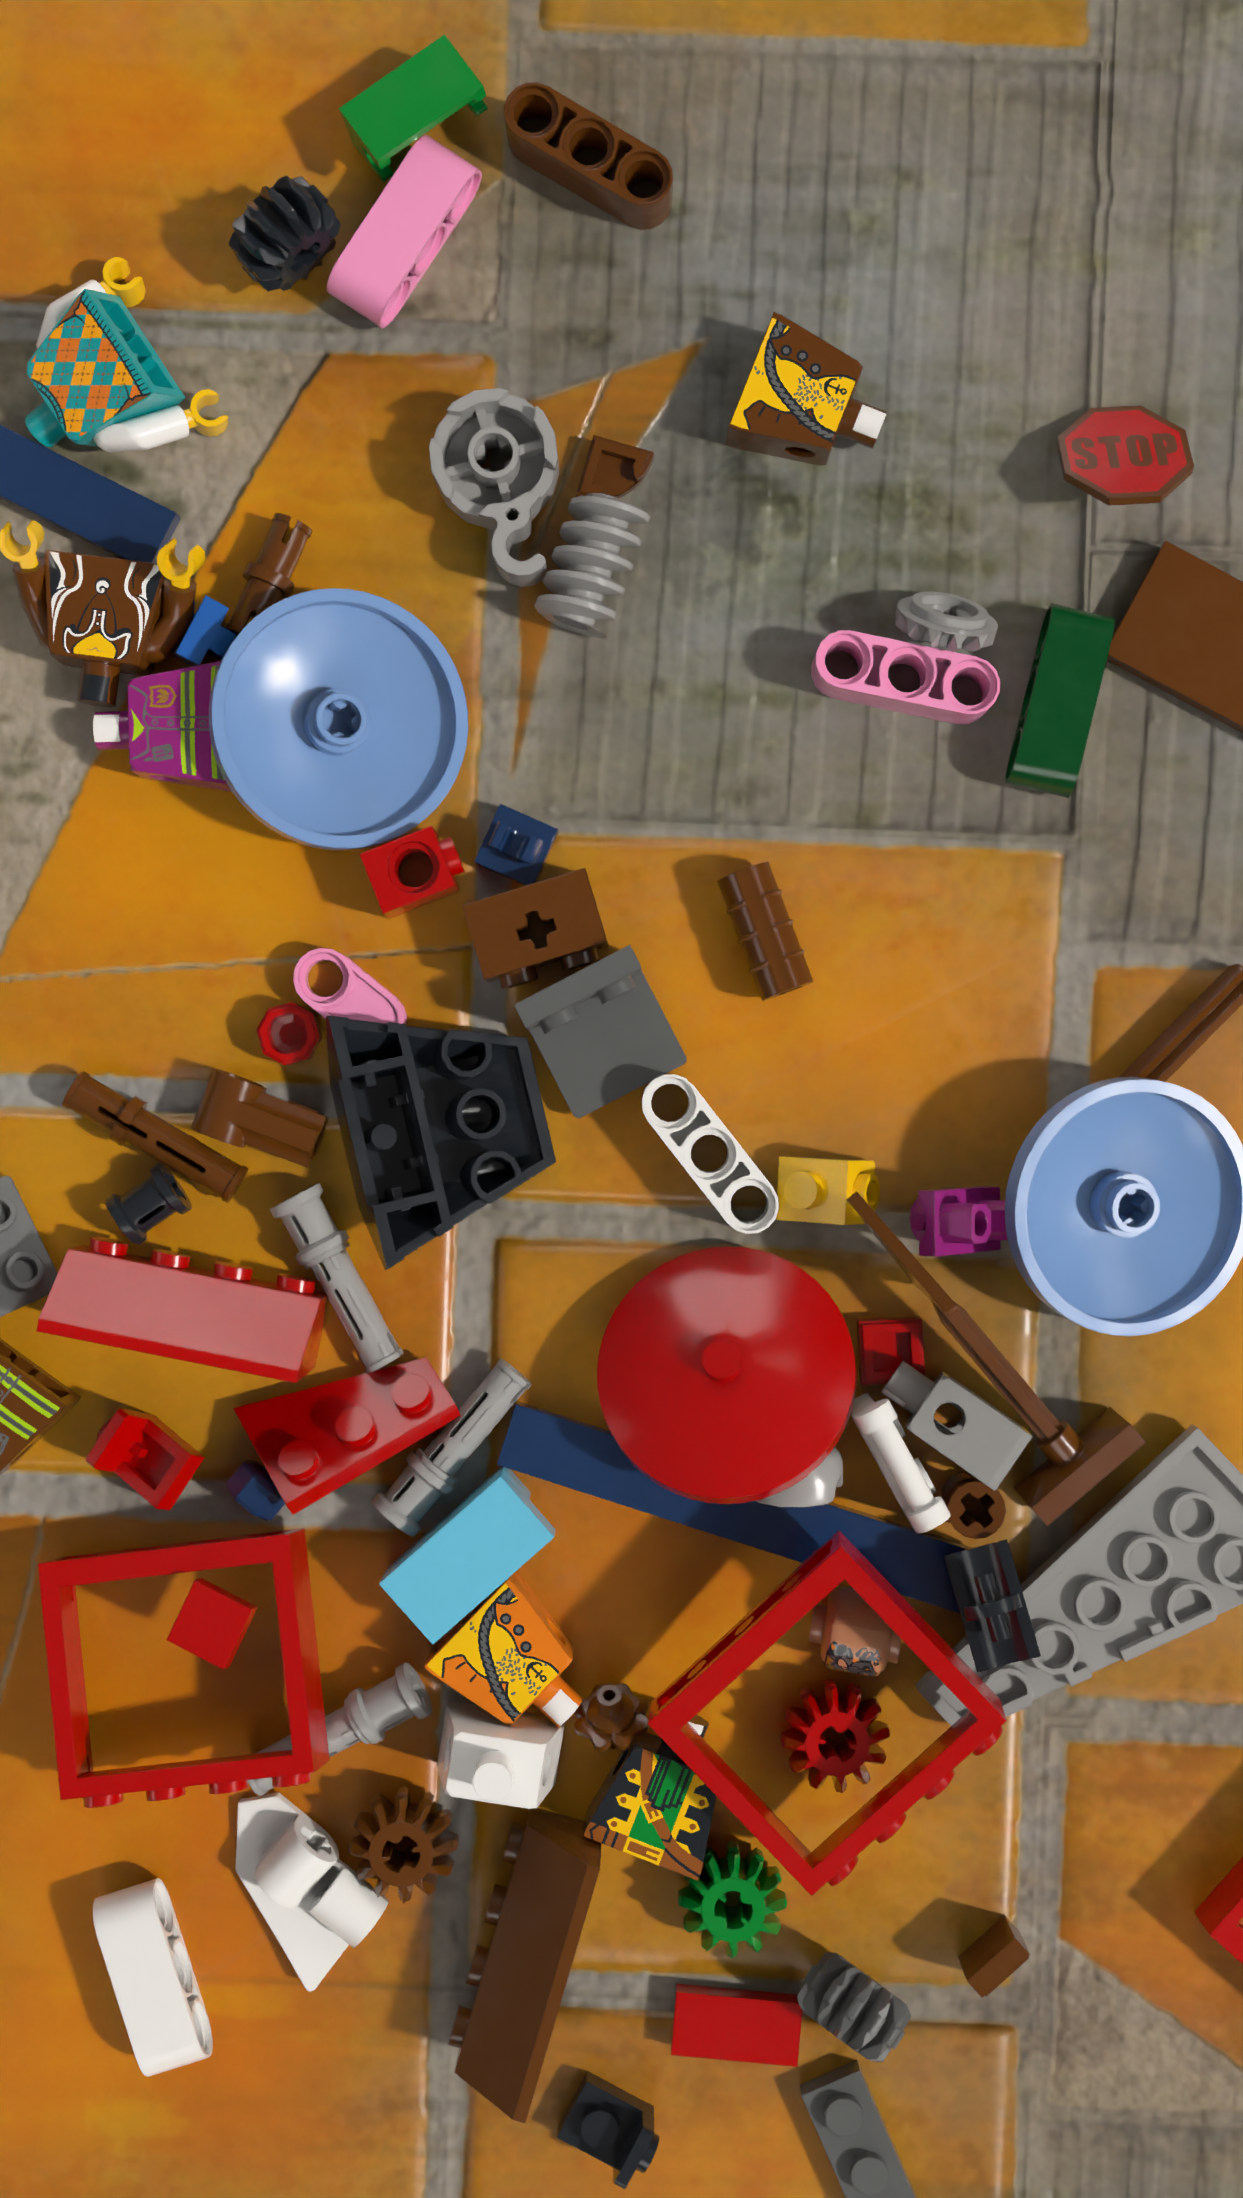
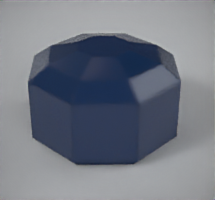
M246 1459L226 1482V1488L234 1499L250 1513L265 1521H271L285 1505L265 1466L255 1460Z

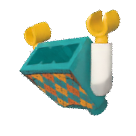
M120 257L109 259L103 267V281L98 283L96 280H89L53 301L47 307L36 344L37 351L27 363V375L44 401L26 416L25 423L30 433L41 444L49 448L54 447L67 435L75 444L98 446L104 451L112 453L148 450L188 437L189 429L194 427L199 433L209 437L218 436L226 430L229 422L228 415L219 416L215 420H206L199 415V411L203 407L219 402V394L215 391L204 389L197 392L192 398L190 408L182 410L178 405L185 399L184 394L127 309L128 307L138 305L144 299L146 290L143 278L138 276L127 284H117L118 281L125 279L130 274L127 260Z

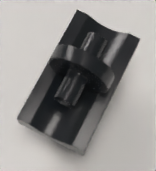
M1007 1539L944 1555L977 1673L1002 1665L1040 1657V1650Z

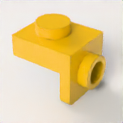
M779 1156L777 1187L779 1210L776 1220L835 1225L865 1224L846 1199L857 1191L875 1211L880 1199V1184L875 1175V1162L870 1160Z

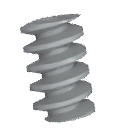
M588 493L586 496L572 498L569 503L568 511L575 520L564 522L559 532L562 540L568 545L555 547L551 555L552 561L561 570L547 571L543 579L545 587L553 594L538 596L534 606L537 612L559 627L585 636L607 638L605 634L594 627L595 621L615 620L617 613L602 602L603 597L623 596L625 588L610 578L612 571L631 572L634 566L619 554L620 548H639L642 540L629 531L627 527L629 523L647 524L650 516L639 507L616 497L602 493Z

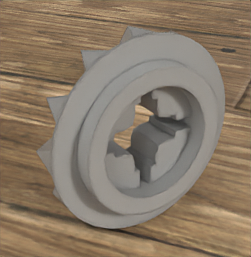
M919 592L911 597L903 598L897 603L895 625L902 632L908 633L913 640L925 641L930 643L931 647H945L952 652L957 649L974 652L993 645L998 623L988 614L984 607L974 601L942 592Z

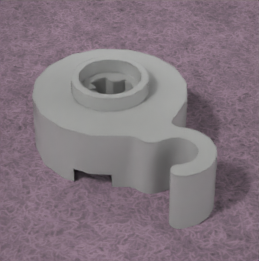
M501 388L475 390L452 402L447 408V415L437 426L434 439L431 438L429 445L431 471L437 488L452 511L467 523L495 530L491 541L492 555L501 577L510 584L519 587L534 586L543 581L547 572L545 557L541 554H536L526 561H518L509 556V553L515 544L528 539L532 532L533 519L553 496L560 473L555 432L543 410L538 406L535 408L525 399L509 395L508 390ZM500 448L502 456L510 453L512 459L505 462L504 469L500 471L490 472L489 468L484 470L479 465L487 461V450Z

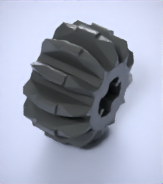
M825 1952L817 1966L813 1964L803 1980L805 1982L803 1988L797 1995L801 2009L818 2022L819 2025L866 2059L883 2062L892 2048L895 2050L905 2034L903 2030L911 2018L907 2004L838 1953Z

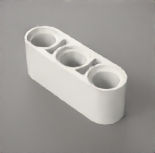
M675 1074L662 1075L652 1080L643 1093L642 1111L653 1129L733 1229L745 1234L759 1233L767 1229L776 1219L779 1210L778 1196L769 1181L692 1083L686 1078ZM665 1084L679 1086L688 1097L687 1111L682 1118L676 1121L667 1122L661 1120L652 1110L651 1100L653 1094L659 1087ZM704 1135L720 1137L727 1147L725 1163L714 1171H704L697 1168L691 1159L693 1144ZM744 1186L758 1187L766 1197L764 1212L753 1221L740 1220L731 1211L733 1194Z
M156 1878L95 1898L93 1903V1921L97 1939L135 2058L142 2073L149 2077L209 2058L213 2050L209 2018L169 1893L163 1881Z

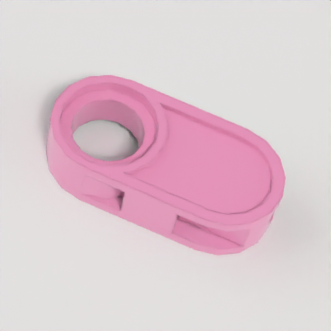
M318 948L307 952L299 959L294 969L293 978L296 992L304 1002L325 1019L329 1015L346 1017L350 1020L377 1023L391 1022L406 1024L407 1026V1014L404 1005L399 999L347 956L333 949ZM324 960L336 963L343 974V983L339 991L328 997L316 995L310 989L308 983V975L311 968Z

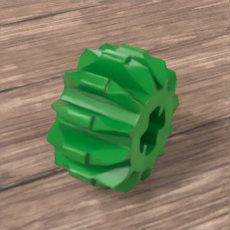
M732 1840L728 1842L726 1847L727 1857L720 1859L716 1851L707 1846L703 1861L705 1868L702 1867L698 1881L684 1876L690 1886H686L678 1891V1905L688 1910L683 1917V1925L688 1933L702 1931L701 1947L706 1952L714 1948L720 1940L725 1941L726 1955L731 1959L738 1953L737 1942L746 1941L750 1949L759 1953V1950L762 1948V1939L759 1931L778 1935L781 1925L780 1919L775 1913L787 1907L786 1893L777 1889V1886L782 1881L778 1867L768 1866L762 1868L764 1855L763 1851L758 1849V1847L750 1851L744 1859L740 1858L738 1843ZM726 1892H740L738 1906H725Z

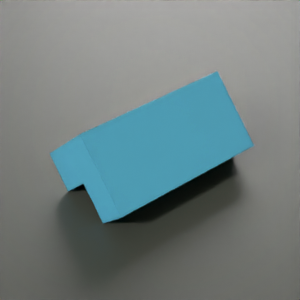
M501 1466L391 1563L379 1583L432 1645L555 1537L556 1529L529 1500L531 1492L511 1469Z

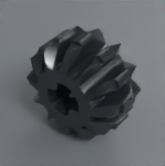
M286 175L279 178L271 188L263 186L258 197L253 201L246 202L247 209L244 214L236 218L232 225L235 231L232 233L228 245L235 253L236 259L242 265L243 270L254 282L260 283L267 291L279 288L285 291L291 289L297 280H307L309 273L315 267L323 266L321 260L326 253L334 249L336 244L334 238L339 232L341 223L336 218L333 208L327 203L328 199L315 185H310L302 176L291 179Z

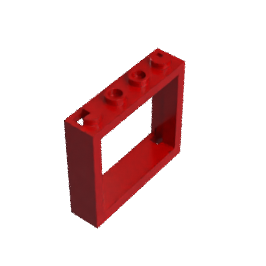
M305 1528L64 1556L38 1563L60 1800L83 1798L84 1807L97 1808L122 1802L124 1800L123 1793L146 1791L147 1801H162L185 1795V1787L206 1784L209 1786L210 1794H226L247 1789L248 1780L270 1777L272 1778V1787H290L310 1782V1773L316 1772L330 1760ZM272 1562L292 1750L93 1771L75 1585Z
M838 1530L651 1702L647 1724L800 1885L813 1896L827 1882L831 1886H835L843 1881L855 1868L858 1862L857 1855L874 1840L878 1843H883L891 1838L903 1825L906 1819L905 1812L924 1796L927 1800H930L940 1794L953 1779L955 1773L953 1769L968 1755L973 1753L975 1756H979L989 1750L1000 1738L1003 1732L1001 1726L1007 1720L1001 1700ZM845 1579L969 1711L816 1849L810 1852L688 1722Z

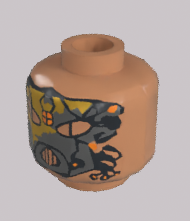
M838 1585L830 1592L827 1605L817 1604L813 1609L809 1642L821 1644L820 1657L826 1667L857 1674L878 1676L885 1670L887 1662L897 1664L901 1638L851 1586Z

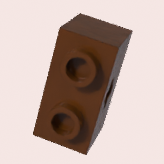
M586 868L462 905L483 978L488 983L499 979L502 990L539 979L536 968L560 961L563 971L597 962L600 960L597 950L609 946ZM533 916H540L546 925L553 923L556 925L557 930L547 934L546 940L548 945L544 948L537 949L532 940H521L520 933L530 929L528 919Z

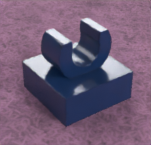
M500 804L474 862L524 886L536 883L559 830Z

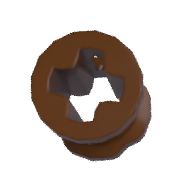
M966 1472L954 1474L942 1486V1499L951 1513L948 1520L954 1529L963 1536L972 1539L987 1538L996 1533L1003 1524L1006 1508L1005 1501L998 1489L994 1491ZM969 1492L975 1498H979L981 1505L984 1507L981 1513L976 1516L966 1510L960 1501Z

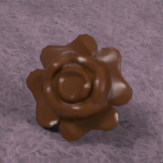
M624 1683L617 1684L616 1686L610 1684L596 1685L591 1695L582 1700L580 1706L575 1711V1715L579 1718L574 1723L575 1733L588 1738L597 1751H605L608 1748L626 1750L630 1747L634 1737L647 1732L649 1729L647 1724L648 1718L645 1716L649 1711L648 1701L633 1695L628 1685Z

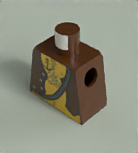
M773 312L729 423L726 445L736 449L819 466L826 465L837 436L873 449L887 412L853 399L863 370V366L859 361L783 315Z

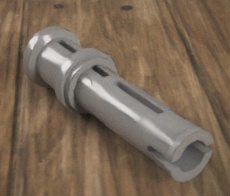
M317 1183L269 1209L273 1218L282 1219L299 1250L295 1256L299 1265H303L305 1269L311 1268L344 1329L355 1345L366 1371L370 1373L394 1361L404 1352L391 1334L371 1294L353 1265L345 1249L350 1246L348 1242L349 1236L346 1230L337 1229L320 1198L324 1190L320 1183Z
M500 1358L485 1380L458 1409L461 1416L447 1423L425 1450L420 1447L417 1451L412 1450L406 1458L409 1465L385 1493L377 1492L371 1502L377 1510L401 1531L414 1537L421 1529L420 1519L442 1493L447 1495L452 1493L456 1488L455 1483L457 1482L455 1473L491 1433L493 1428L524 1391L530 1388L531 1382L511 1364Z
M405 1662L397 1666L394 1676L366 1691L359 1687L352 1690L348 1697L345 1698L343 1707L325 1716L329 1758L360 1741L365 1744H377L384 1740L385 1731L414 1716L424 1719L431 1715L432 1704L429 1694L420 1676L409 1663ZM291 1735L257 1753L292 1750ZM271 1777L248 1780L252 1790L259 1796L268 1793L270 1789L274 1788L272 1787Z

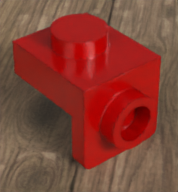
M120 1408L99 1430L96 1443L87 1455L86 1462L94 1469L116 1473L153 1507L170 1511L205 1457L155 1415Z

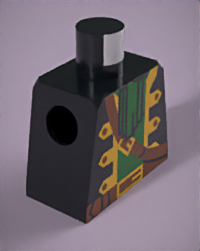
M695 1715L688 1723L704 1739L709 1723L702 1717ZM645 1732L634 1737L628 1749L622 1750L590 1803L585 1814L583 1836L698 1881L702 1871L716 1795L662 1738Z

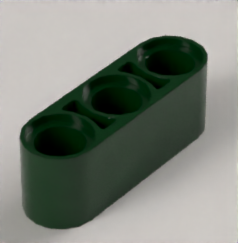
M1050 603L1040 630L1008 760L1005 783L1069 798L1072 794L1082 764L1113 637L1114 618Z

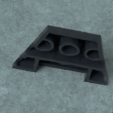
M326 1016L330 1088L358 1207L385 1270L405 1259L404 1257L435 1237L443 1235L452 1229L454 1225L482 1207L493 1203L556 1163L528 1038L453 1029L439 1030L391 1022L377 1023L350 1020L346 1017Z

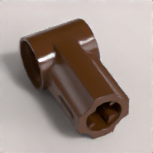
M213 1068L191 1129L234 1146L244 1148L247 1144L301 1166L310 1167L324 1137L329 1116L293 1101H287L266 1093L267 1087L256 1082Z

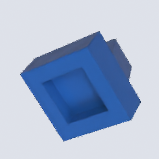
M206 595L202 599L194 614V619L173 656L190 666L200 665L206 653L222 660L229 646L237 637L236 634L220 626L229 608Z

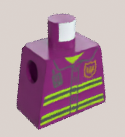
M221 661L129 680L128 711L95 712L93 736L96 748L98 750L129 749L131 771L145 779L232 792L216 762L209 731L210 693Z

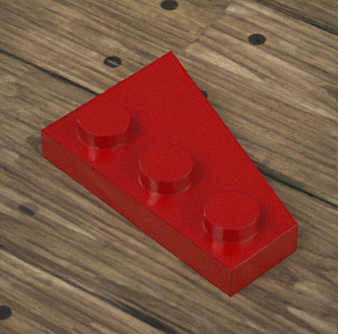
M427 1357L233 1408L292 1515L461 1416L455 1402Z

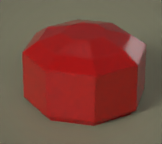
M293 1002L268 1008L256 1029L262 1053L286 1066L310 1060L323 1039L317 1015Z

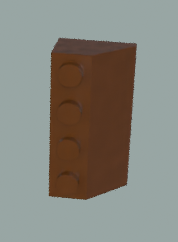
M539 1807L528 1810L524 1826L512 1823L502 1857L503 1862L513 1864L506 1887L494 1884L484 1923L495 1925L489 1947L476 1945L466 1984L476 1986L477 1988L471 2008L459 2005L448 2045L459 2048L454 2073L512 2120L526 2123L601 1863L602 1843L583 1836V1820Z

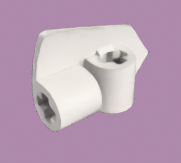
M277 1792L239 1800L235 1870L286 1953L304 1987L309 1992L314 1991L349 1945L355 1948L367 1936L385 1911L389 1899L385 1896L377 1898L374 1892L375 1888L365 1879L358 1880L356 1872L339 1859V1850L332 1837L281 1793Z

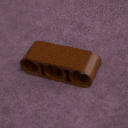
M538 82L524 83L516 87L508 95L504 105L508 145L512 154L520 162L630 227L639 230L653 229L661 225L669 216L672 207L673 173L668 159L659 151L547 85ZM530 117H541L550 123L544 130L536 133H529L519 127L525 119ZM584 149H595L605 156L601 162L588 166L580 164L574 159L575 155ZM638 181L652 182L660 189L656 195L650 198H639L628 191L632 184Z

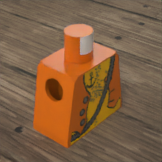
M518 1570L461 1619L431 1649L424 1665L432 1675L508 1725L514 1723L533 1703L554 1725L559 1727L570 1718L583 1700L559 1676L573 1660L574 1647Z

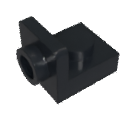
M587 2071L558 2125L557 2138L613 2167V2183L625 2189L635 2170L641 2173L647 2170L657 2150L659 2135L654 2133V2106Z

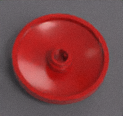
M713 1247L693 1251L663 1263L637 1282L624 1296L610 1318L602 1337L597 1362V1389L601 1409L611 1434L625 1456L647 1478L660 1487L691 1500L715 1504H737L761 1500L792 1487L813 1472L831 1453L848 1423L853 1408L856 1392V1363L851 1336L838 1306L828 1292L807 1272L790 1261L761 1250L745 1247Z

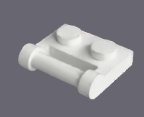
M868 1393L854 1399L850 1415L915 1532L918 1534L927 1532L948 1520L951 1513L944 1500L940 1496H933V1493L937 1491L919 1458L913 1459L902 1439L906 1434L897 1419L898 1416L889 1399L886 1398L874 1402Z

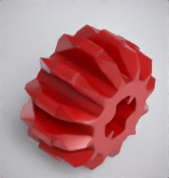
M827 1678L823 1683L825 1694L823 1697L817 1699L813 1691L808 1687H803L800 1690L799 1694L806 1710L795 1706L786 1707L784 1711L785 1721L794 1728L782 1732L780 1740L783 1748L794 1751L788 1759L789 1767L794 1773L809 1769V1785L815 1789L823 1785L828 1775L832 1776L836 1792L843 1793L847 1787L846 1775L853 1773L862 1784H867L871 1778L864 1762L884 1764L886 1760L885 1751L876 1743L889 1738L890 1730L887 1723L876 1720L882 1711L876 1698L860 1702L862 1690L860 1685L854 1682L846 1687L842 1696H838L834 1680ZM833 1726L837 1732H844L846 1739L844 1742L837 1744L832 1738L825 1739L823 1731Z

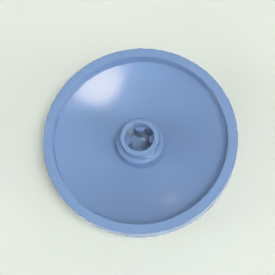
M329 588L307 591L285 598L265 609L243 628L226 651L214 677L209 702V731L215 759L223 778L239 802L257 820L279 835L303 845L328 850H353L378 845L401 836L420 824L440 805L454 784L463 763L468 737V710L462 681L455 664L439 639L423 622L401 606L380 596L351 589Z
M1140 1077L1112 1078L1084 1086L1069 1094L1048 1110L1034 1125L1020 1147L1010 1172L1005 1198V1225L1010 1250L1019 1272L1034 1294L1050 1309L1082 1327L1099 1333L1115 1336L1147 1335L1171 1328L1191 1318L1207 1306L1226 1286L1243 1257V1145L1235 1130L1226 1118L1201 1096L1186 1088L1159 1080Z

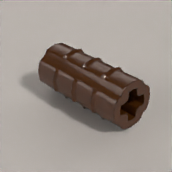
M769 862L747 867L718 880V885L727 906L726 912L732 919L738 935V943L742 946L750 967L749 973L753 975L762 1001L778 997L813 983V978L804 957V950L797 939L793 928V920L788 915L781 896L782 890L777 886Z

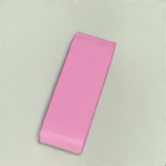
M428 135L422 136L410 149L338 258L328 279L327 292L382 329L387 327L400 312L468 209L479 188L482 172Z
M839 630L829 634L820 643L811 665V677L815 687L823 695L830 698L953 724H970L979 720L996 702L1000 693V678L996 669L982 658L851 630ZM835 651L847 652L856 659L858 674L849 679L836 678L828 672L825 658ZM897 664H906L913 667L919 675L920 688L913 692L897 690L890 683L888 669ZM958 677H969L975 680L982 691L981 703L977 705H964L960 703L953 695L952 680Z

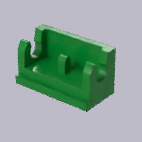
M444 34L341 106L339 111L353 145L363 155L377 176L385 182L394 175L389 167L392 156L465 105L477 117L488 110V107L483 101V98L486 97L483 84Z

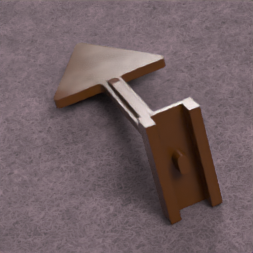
M856 1191L846 1199L911 1282L931 1300L944 1327L1038 1437L1036 1445L1048 1459L1014 1489L1046 1526L1051 1524L1146 1443L1132 1425L1111 1407H1108L1078 1434L1066 1420L1058 1421L966 1310L949 1297Z

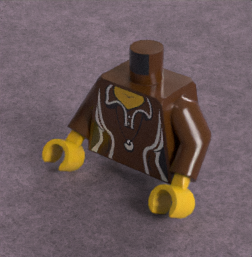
M31 520L27 526V535L31 545H22L14 539L12 525L8 521L0 532V551L6 558L15 562L12 569L20 601L40 645L50 651V655L63 665L81 668L78 702L99 707H116L120 673L140 676L152 675L156 663L167 661L182 642L194 619L197 584L191 576L203 566L206 559L205 551L202 547L196 545L189 552L188 565H184L176 558L175 547L177 541L176 538H173L159 550L157 563L46 550L44 560L36 555L44 540L42 526L38 522Z

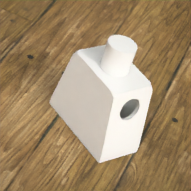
M447 1701L437 1762L444 1794L456 1798L526 1809L537 1808L556 1783L565 1722L557 1727L546 1716L523 1713L514 1723L508 1725L478 1705Z

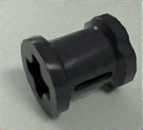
M157 1163L150 1168V1177L122 1196L112 1194L106 1198L105 1203L111 1216L125 1236L134 1244L140 1245L146 1241L147 1232L174 1213L178 1212L183 1215L192 1209L190 1200L178 1180L161 1163Z

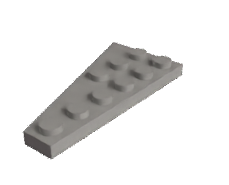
M1191 1424L1021 1584L1040 1650V1657L1002 1665L977 1673L967 1635L953 1648L957 1655L1001 1700L1005 1717L1031 1706L1034 1699L1067 1684L1071 1687L1092 1678L1091 1673L1121 1659L1124 1662L1129 1661L1214 1622L1217 1615L1243 1604V1475L1198 1427ZM931 1670L915 1683L920 1694L951 1726L969 1711Z

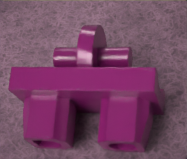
M980 1186L918 1190V1199H916L911 1208L909 1220L911 1230L915 1238L920 1242L919 1256L936 1257L1001 1250V1240H1008L1005 1225V1200H1000V1187Z

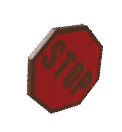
M1141 405L1090 408L1057 438V449L1064 480L1108 506L1161 503L1193 473L1194 469L1186 430Z

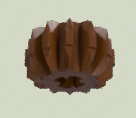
M403 1786L397 1791L395 1805L380 1793L372 1800L371 1807L373 1813L360 1812L358 1814L354 1827L360 1835L351 1839L349 1853L363 1858L356 1869L358 1880L368 1879L377 1875L378 1881L374 1890L377 1898L387 1893L389 1885L397 1886L398 1896L404 1904L406 1901H410L414 1884L429 1896L436 1890V1875L450 1876L454 1861L449 1856V1853L458 1849L459 1835L445 1830L452 1820L450 1809L430 1813L434 1795L431 1792H425L421 1796L419 1804L410 1803L409 1789ZM403 1836L410 1837L415 1841L414 1845H410L405 1852L399 1851L394 1847L395 1843L398 1844Z

